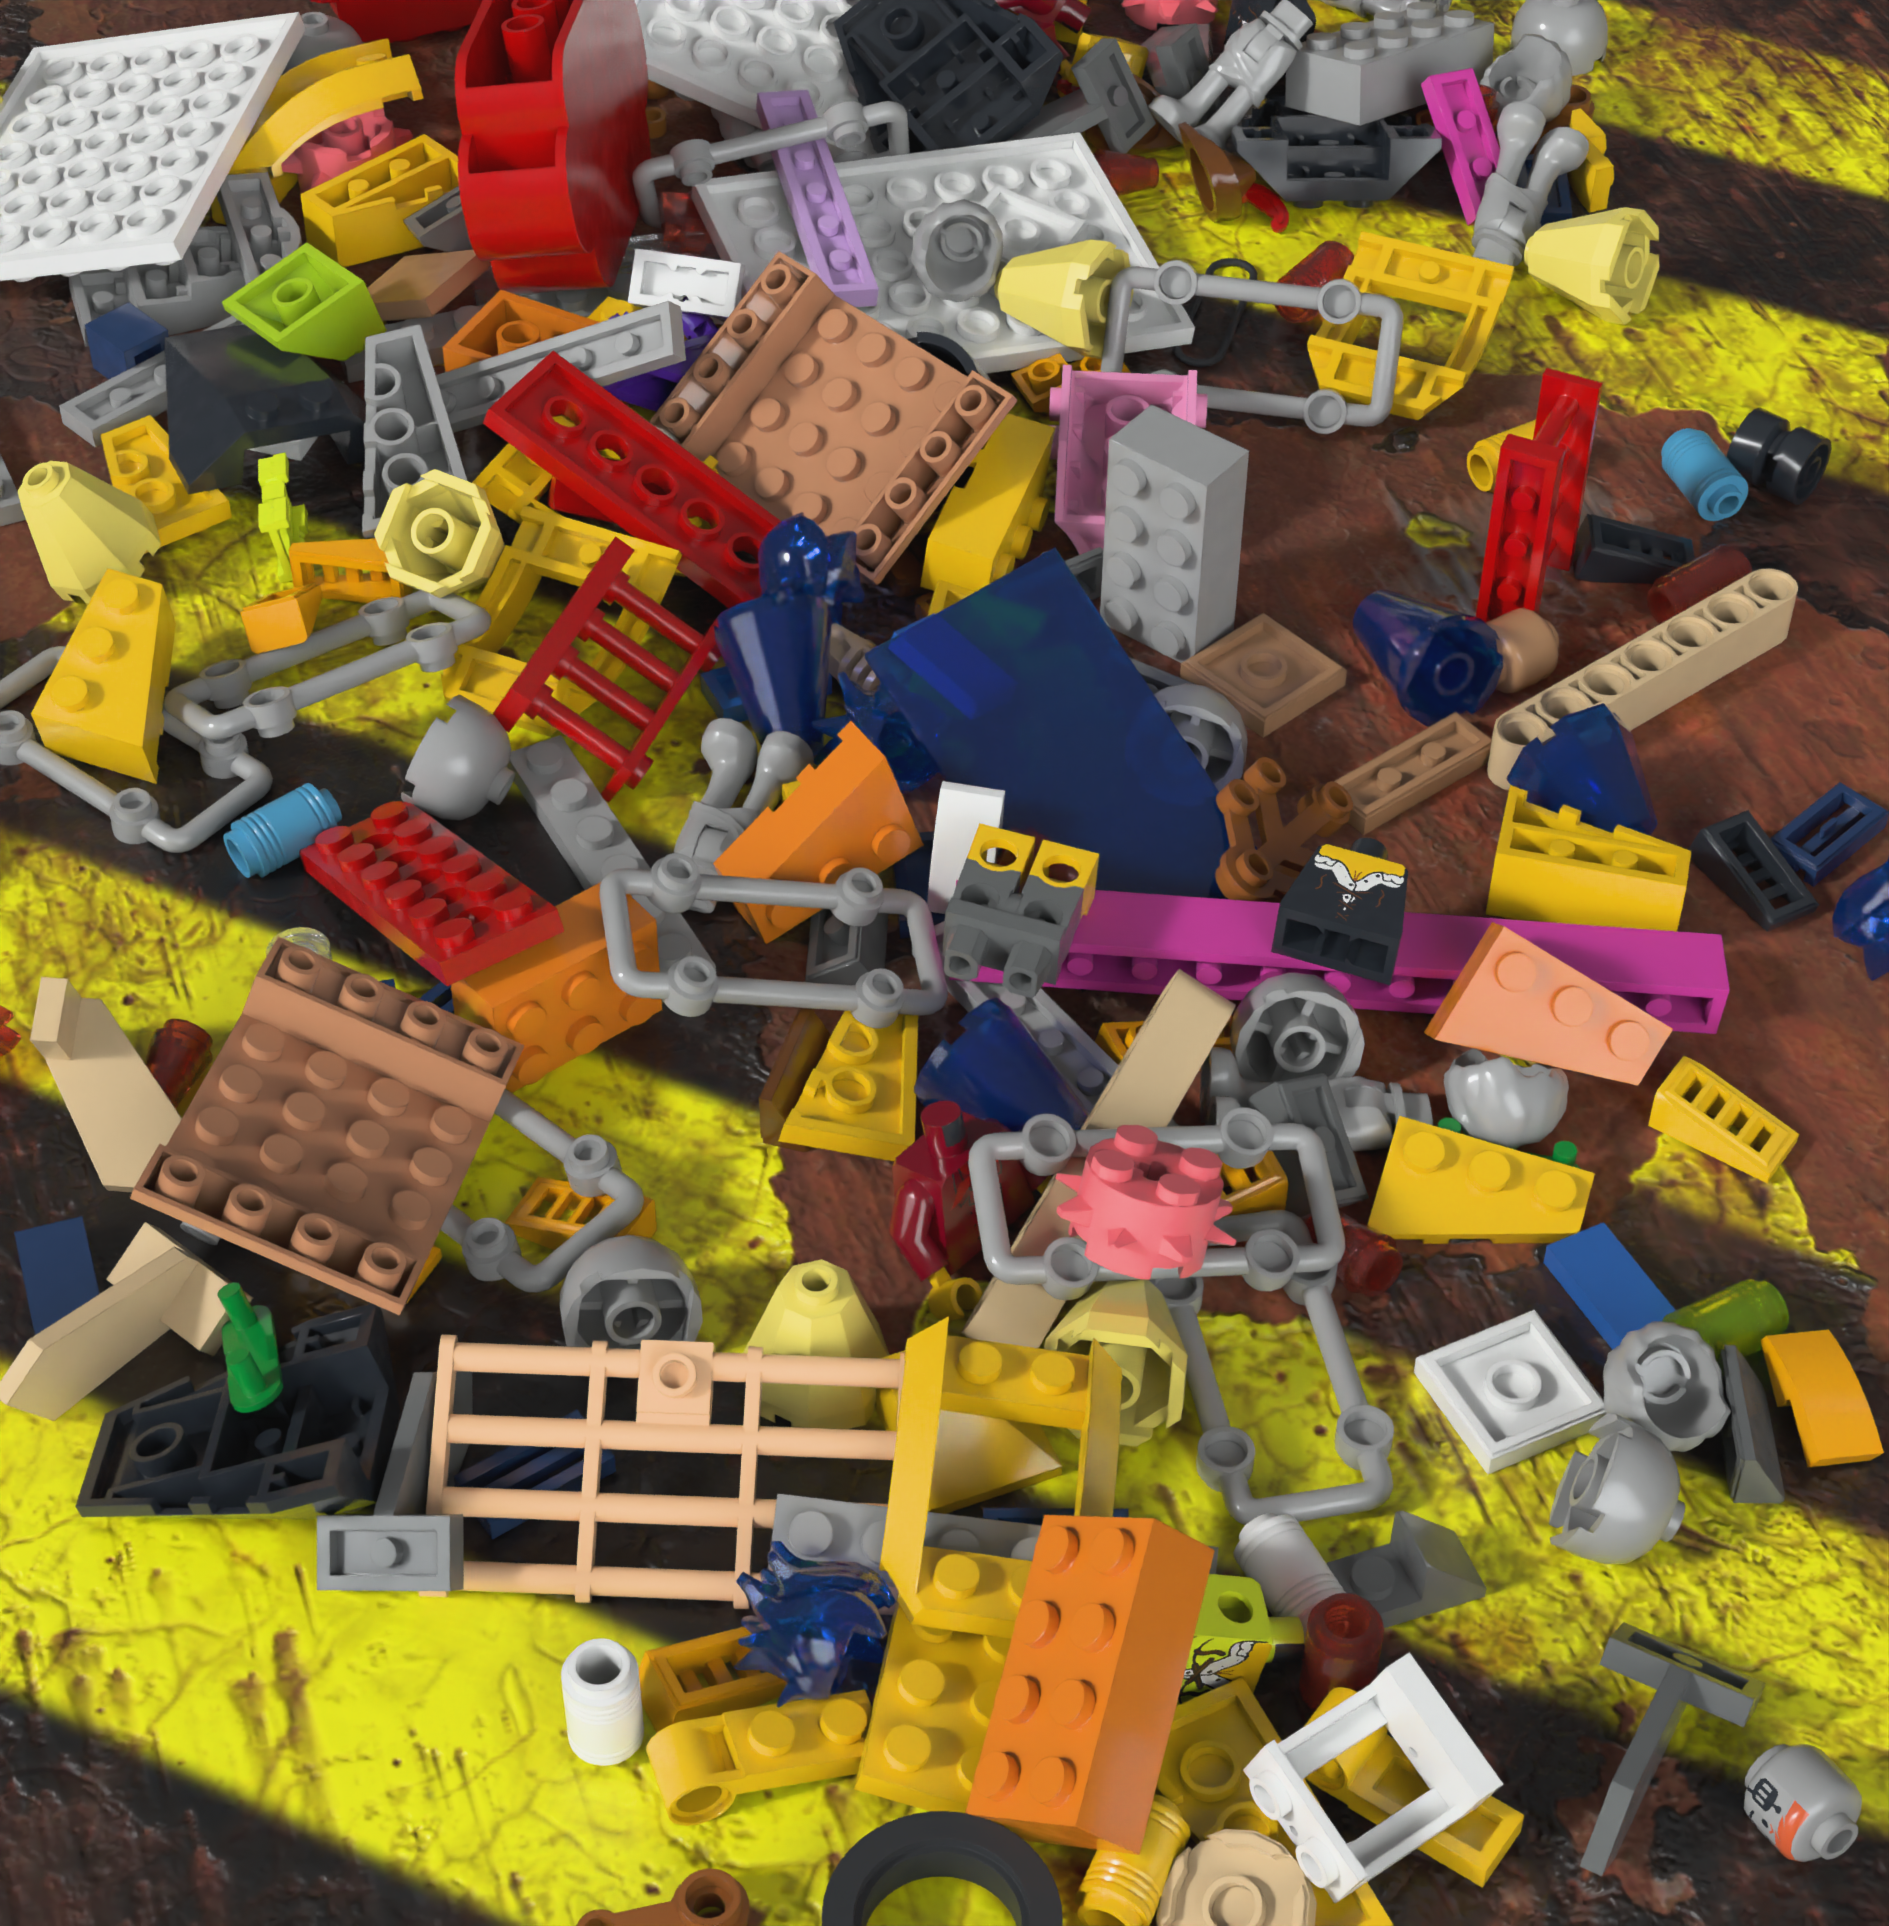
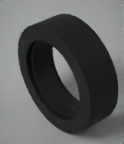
M931 1811L904 1816L883 1824L861 1838L849 1849L834 1870L827 1885L822 1906V1926H866L871 1914L879 1903L899 1887L923 1878L954 1877L973 1882L994 1894L1007 1907L1017 1926H1062L1063 1922L1062 1905L1054 1878L1046 1864L1028 1843L1009 1829L991 1820L950 1811Z

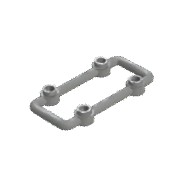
M848 101L828 108L822 117L712 144L703 139H691L674 146L669 154L645 160L634 169L632 181L640 217L646 225L661 228L685 222L686 225L691 227L693 232L707 233L708 231L691 198L692 191L683 195L677 203L659 207L654 180L676 175L687 186L704 184L712 178V170L717 164L827 137L834 141L838 148H852L864 142L866 139L865 132L868 127L887 123L888 151L869 156L861 151H850L834 157L833 162L839 163L910 154L907 112L903 105L892 101L879 102L863 106L859 102Z
M1171 260L1164 263L1159 269L1138 266L1127 267L1119 271L1113 278L1109 293L1101 372L1122 373L1131 292L1134 288L1153 290L1162 301L1172 305L1183 304L1195 295L1319 310L1324 319L1334 324L1347 323L1355 318L1357 314L1380 317L1382 321L1370 405L1346 403L1340 393L1329 388L1319 389L1308 398L1197 385V393L1207 394V408L1303 419L1311 430L1320 434L1335 432L1343 424L1361 427L1376 426L1382 423L1390 414L1393 405L1404 323L1403 312L1399 304L1390 297L1362 293L1352 281L1346 279H1334L1326 283L1322 288L1198 274L1190 263L1183 260ZM1168 369L1157 370L1151 373L1178 375L1176 372Z
M417 591L402 598L387 597L378 599L362 606L358 611L359 615L311 633L304 643L260 653L245 660H224L204 668L200 672L199 678L181 684L168 692L164 699V707L170 715L204 738L212 740L225 739L252 728L258 729L260 737H277L291 731L295 726L293 718L296 717L297 710L413 663H418L423 672H436L452 666L455 663L454 654L458 650V645L478 638L489 630L491 616L484 608L455 593L438 598L426 592ZM431 611H439L456 620L451 623L437 622L415 628L408 634L406 631L410 619ZM367 636L372 637L373 643L378 646L394 644L406 638V641L291 687H270L249 695L248 690L251 688L252 682ZM206 700H212L218 709L233 708L241 704L243 706L220 715H213L198 704Z
M66 646L51 647L42 651L1 679L0 709L50 676ZM163 703V730L200 752L202 768L206 774L219 779L239 776L245 780L183 827L173 828L161 820L157 801L147 791L140 788H129L119 793L115 792L37 743L33 725L23 714L13 710L0 712V764H28L110 816L114 836L119 841L127 844H141L150 841L157 847L171 853L190 851L262 799L271 789L273 782L270 769L264 763L249 755L246 737L242 733L219 740L204 738L170 715Z
M672 853L657 860L651 870L616 869L608 873L600 883L599 897L610 972L615 984L631 996L662 999L669 1009L679 1015L687 1017L700 1016L709 1010L712 1002L850 1011L856 1020L868 1027L886 1028L895 1022L899 1014L931 1015L941 1010L947 1001V983L932 913L927 902L912 891L883 888L879 876L869 869H851L840 875L836 884L699 874L697 864L690 857L679 853ZM626 894L646 896L655 907L669 913L684 912L697 899L830 909L836 918L852 926H866L875 920L878 913L904 915L907 918L921 990L903 989L901 979L894 972L882 968L863 974L856 982V985L716 976L715 968L709 961L699 956L684 957L673 963L667 973L640 971L636 965Z
M505 1088L494 1113L563 1162L569 1184L575 1193L585 1197H597L607 1194L615 1200L537 1265L531 1264L522 1257L515 1233L509 1225L502 1223L496 1218H482L474 1221L452 1204L441 1231L462 1246V1253L470 1273L482 1281H497L505 1278L515 1287L525 1292L538 1293L549 1290L567 1276L573 1263L588 1248L608 1238H613L628 1226L641 1212L644 1197L640 1186L622 1172L616 1149L610 1142L593 1134L583 1135L577 1139Z
M1246 1107L1235 1108L1229 1111L1223 1117L1220 1125L1147 1127L1156 1133L1159 1141L1178 1145L1184 1149L1202 1148L1213 1153L1217 1152L1220 1159L1226 1165L1236 1169L1257 1165L1263 1160L1267 1151L1296 1150L1299 1155L1318 1244L1296 1245L1287 1234L1279 1230L1263 1229L1255 1232L1249 1238L1245 1247L1207 1249L1202 1268L1189 1277L1242 1275L1247 1284L1252 1288L1260 1291H1273L1281 1289L1286 1285L1294 1273L1320 1272L1331 1269L1340 1262L1345 1252L1344 1232L1326 1150L1321 1138L1313 1129L1297 1123H1270L1262 1113ZM1040 1114L1029 1119L1022 1132L991 1133L982 1136L973 1144L969 1151L968 1166L983 1257L988 1270L997 1279L1007 1284L1015 1285L1041 1284L1049 1295L1059 1300L1080 1298L1088 1292L1092 1283L1097 1281L1142 1280L1113 1272L1089 1260L1084 1255L1087 1243L1073 1237H1063L1053 1241L1047 1247L1043 1256H1013L996 1160L1020 1159L1026 1170L1038 1176L1057 1174L1066 1167L1070 1158L1087 1157L1090 1147L1104 1139L1115 1138L1117 1129L1073 1130L1071 1125L1059 1116ZM1153 1268L1150 1279L1180 1278L1178 1268Z
M1267 1210L1226 1216L1215 1221L1213 1224L1237 1240V1242L1248 1241L1257 1231L1275 1229L1287 1234L1296 1245L1316 1244L1313 1243L1305 1222L1296 1214L1286 1210ZM1208 1243V1246L1222 1245V1244ZM1337 1264L1331 1269L1320 1272L1294 1273L1289 1282L1283 1286V1289L1292 1301L1306 1306L1341 1411L1336 1426L1335 1450L1346 1465L1361 1471L1364 1482L1260 1499L1252 1497L1248 1485V1480L1253 1472L1254 1443L1244 1431L1230 1426L1196 1314H1198L1202 1306L1204 1286L1202 1277L1149 1280L1162 1292L1188 1355L1186 1377L1203 1431L1197 1447V1472L1207 1486L1221 1492L1225 1507L1230 1516L1243 1525L1266 1513H1274L1276 1516L1292 1515L1299 1522L1369 1511L1383 1505L1389 1499L1393 1490V1478L1387 1458L1392 1447L1394 1425L1391 1418L1383 1410L1368 1405L1331 1297L1336 1282Z

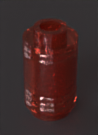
M1325 241L1284 274L1277 283L1322 288L1326 283L1334 279H1343L1348 265L1352 264L1354 254L1339 242ZM1275 305L1278 313L1293 323L1309 322L1320 314L1319 310Z
M1718 545L1657 578L1647 594L1649 610L1654 619L1659 624H1662L1752 572L1751 564L1740 551L1735 550L1729 545Z
M1351 1593L1331 1595L1319 1602L1309 1614L1299 1690L1304 1702L1314 1712L1332 1689L1344 1687L1359 1692L1377 1678L1384 1636V1624L1377 1610L1361 1596Z

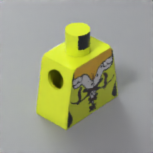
M1209 1574L1177 1705L1242 1676L1253 1693L1265 1663L1300 1662L1304 1652V1631L1299 1617H1268L1261 1585L1251 1577Z

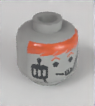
M1808 1744L1795 1746L1777 1745L1764 1752L1749 1768L1745 1777L1747 1789L1745 1791L1744 1810L1751 1822L1784 1857L1797 1862H1807L1818 1859L1821 1856L1829 1860L1838 1857L1853 1844L1858 1835L1856 1822L1861 1814L1862 1796L1856 1785L1821 1749Z

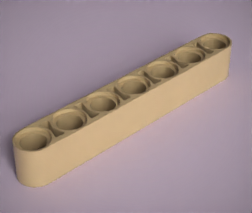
M1772 568L1753 571L1503 713L1496 719L1493 729L1487 768L1490 780L1505 790H1509L1510 785L1523 790L1531 789L1782 643L1788 635L1797 596L1798 585L1796 580L1791 575Z
M1179 969L1159 996L1081 1130L1117 1129L1121 1125L1167 1127L1236 1005ZM1087 1157L1070 1158L1066 1167L1059 1173L1082 1176ZM1054 1174L1012 1244L1011 1253L1013 1256H1043L1047 1247L1053 1241L1063 1237H1070L1068 1230L1071 1221L1060 1218L1056 1211L1059 1205L1076 1197L1077 1193L1055 1179L1057 1174ZM1079 1235L1073 1236V1238H1078V1239H1080V1240L1086 1242V1241L1083 1240ZM993 1276L967 1320L962 1334L971 1339L1038 1348L1066 1300L1052 1297L1041 1284H1007Z

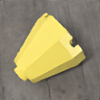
M1628 207L1548 223L1538 229L1528 239L1524 250V261L1526 266H1528V273L1537 282L1606 322L1626 325L1632 320L1627 313L1630 311L1631 313L1639 314L1646 308L1659 270V254L1650 253V240L1659 241V227L1645 210Z
M1090 239L1013 257L996 277L994 285L995 297L1000 303L1001 311L1085 357L1102 359L1110 287L1113 278L1118 272L1130 267L1129 254L1124 250L1115 249L1116 245L1111 242ZM1132 289V292H1131L1130 306H1131L1132 297H1133V293H1134V292H1133V289Z
M49 461L38 464L31 468L23 478V483L18 490L21 507L50 586L63 600L74 601L73 595L80 596L85 603H89L107 568L141 577L146 569L139 562L146 550L154 556L161 545L154 516L141 500L68 462Z
M436 469L421 475L424 480L414 485L405 483L393 489L374 534L379 549L386 554L389 564L385 563L389 576L402 584L438 598H443L452 593L458 594L478 589L486 585L505 545L485 490L476 484Z
M822 1259L792 1266L776 1288L743 1352L748 1353V1347L754 1346L763 1347L764 1354L854 1358H882L889 1355L879 1324L848 1271ZM762 1383L760 1416L775 1423V1415L791 1421V1427L851 1429L864 1426L875 1412L876 1387Z
M1149 1280L1096 1282L1046 1338L1044 1349L1089 1355L1093 1338L1099 1342L1122 1369L1119 1444L1138 1446L1152 1438L1154 1427L1167 1420L1166 1428L1181 1420L1188 1355L1162 1292ZM1068 1429L1080 1440L1081 1430Z

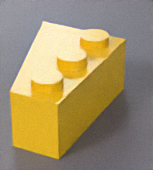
M423 134L300 194L307 243L343 267L425 247L411 233L403 220L459 186L458 156L426 134Z
M1010 413L1005 416L984 444L983 449H980L968 465L973 467L974 471L963 488L953 486L928 538L920 587L935 591L938 580H942L992 596L997 587L1003 588L1008 585L1013 572L1015 558L1024 559L1031 542L1033 530L1038 532L1042 530L1049 512L1050 499L1044 498L1043 492L1056 427Z
M107 568L31 712L45 748L61 756L157 784L159 767L156 761L159 735H163L164 716L162 713L165 687L169 685L176 626L161 583Z
M1510 785L1494 861L1486 908L1487 915L1504 917L1510 920L1664 931L1678 930L1687 887L1691 858L1690 850L1619 824L1614 828L1613 833L1581 822V810L1563 805L1559 813L1526 802L1528 791Z

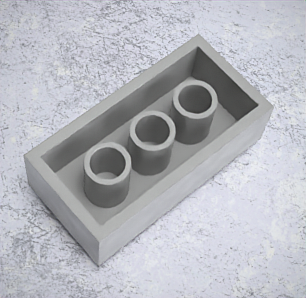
M1413 2L1409 3L1407 10L1402 12L1377 13L1374 15L1373 21L1366 23H1344L1341 25V30L1334 33L1320 32L1307 35V41L1302 42L1303 47L1297 52L1293 62L1286 71L1285 107L1360 126L1426 104L1421 83L1431 75L1473 68L1478 85L1480 86V81L1484 77L1486 68L1493 64L1494 23L1474 19V13L1471 11L1452 10L1443 12L1436 10L1437 5L1435 3Z
M1152 404L1109 439L1100 606L1101 623L1180 663L1234 631L1249 458L1248 450Z

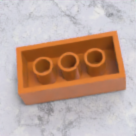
M1044 1515L1019 1613L1015 1620L1014 1631L999 1688L996 1692L982 1752L975 1771L966 1814L991 1820L1009 1829L1020 1838L1031 1842L1140 1854L1215 1552L1214 1549L1155 1518Z

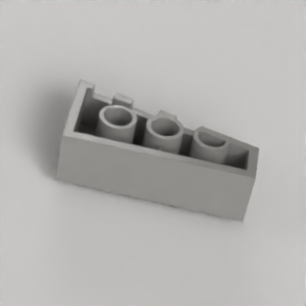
M420 324L365 337L366 423H364L365 471H363L364 514L362 517L364 539L375 538V531L393 489L405 483L414 485L424 480L421 475L433 469L467 481Z

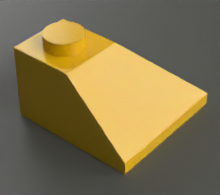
M900 1352L880 1359H900ZM876 1388V1412L886 1431H897L899 1388ZM940 1410L928 1512L947 1514L1062 1475L1063 1466L1039 1424Z

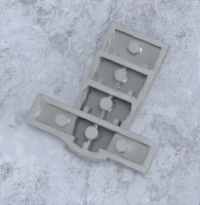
M268 172L226 176L217 193V198L227 226L199 227L182 260L165 266L152 263L130 266L120 271H110L108 269L83 271L80 274L70 276L69 289L85 347L89 346L85 324L128 302L168 329L169 335L212 326L232 316L225 311L221 302L302 246L300 228L294 218L284 208H280Z

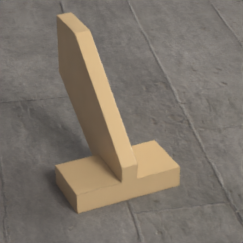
M41 977L30 1041L45 1058L103 1186L108 1191L132 1192L159 1143L164 1146L168 1144L182 1118L101 999L81 998L68 979Z
M145 1222L106 1279L113 1286L27 1341L0 1381V1401L7 1406L55 1421L170 1329L199 1351L214 1356L223 1343L222 1327L230 1320L217 1293L223 1286L232 1282L163 1230ZM244 1291L248 1301L251 1302L253 1297Z

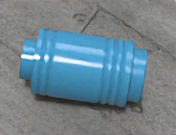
M1686 428L1677 431L1667 439L1661 451L1662 467L1699 515L1708 521H1718L1737 513L1748 495V484L1711 437L1704 431Z
M306 783L296 788L295 791L293 790L255 810L253 813L242 817L240 820L231 824V831L223 836L224 843L232 861L245 877L249 878L255 874L264 877L269 872H273L281 868L282 865H286L299 858V850L315 843L316 836L321 832L337 827V822L342 820V814L336 800L327 789L322 788L318 791L312 784Z

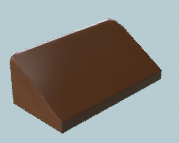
M801 1008V1010L797 1011L759 1097L760 1133L763 1143L800 1152H808L811 1147L780 1142L778 1140L792 1108H795L811 1072L816 1068L831 1037L830 1032L813 1009Z

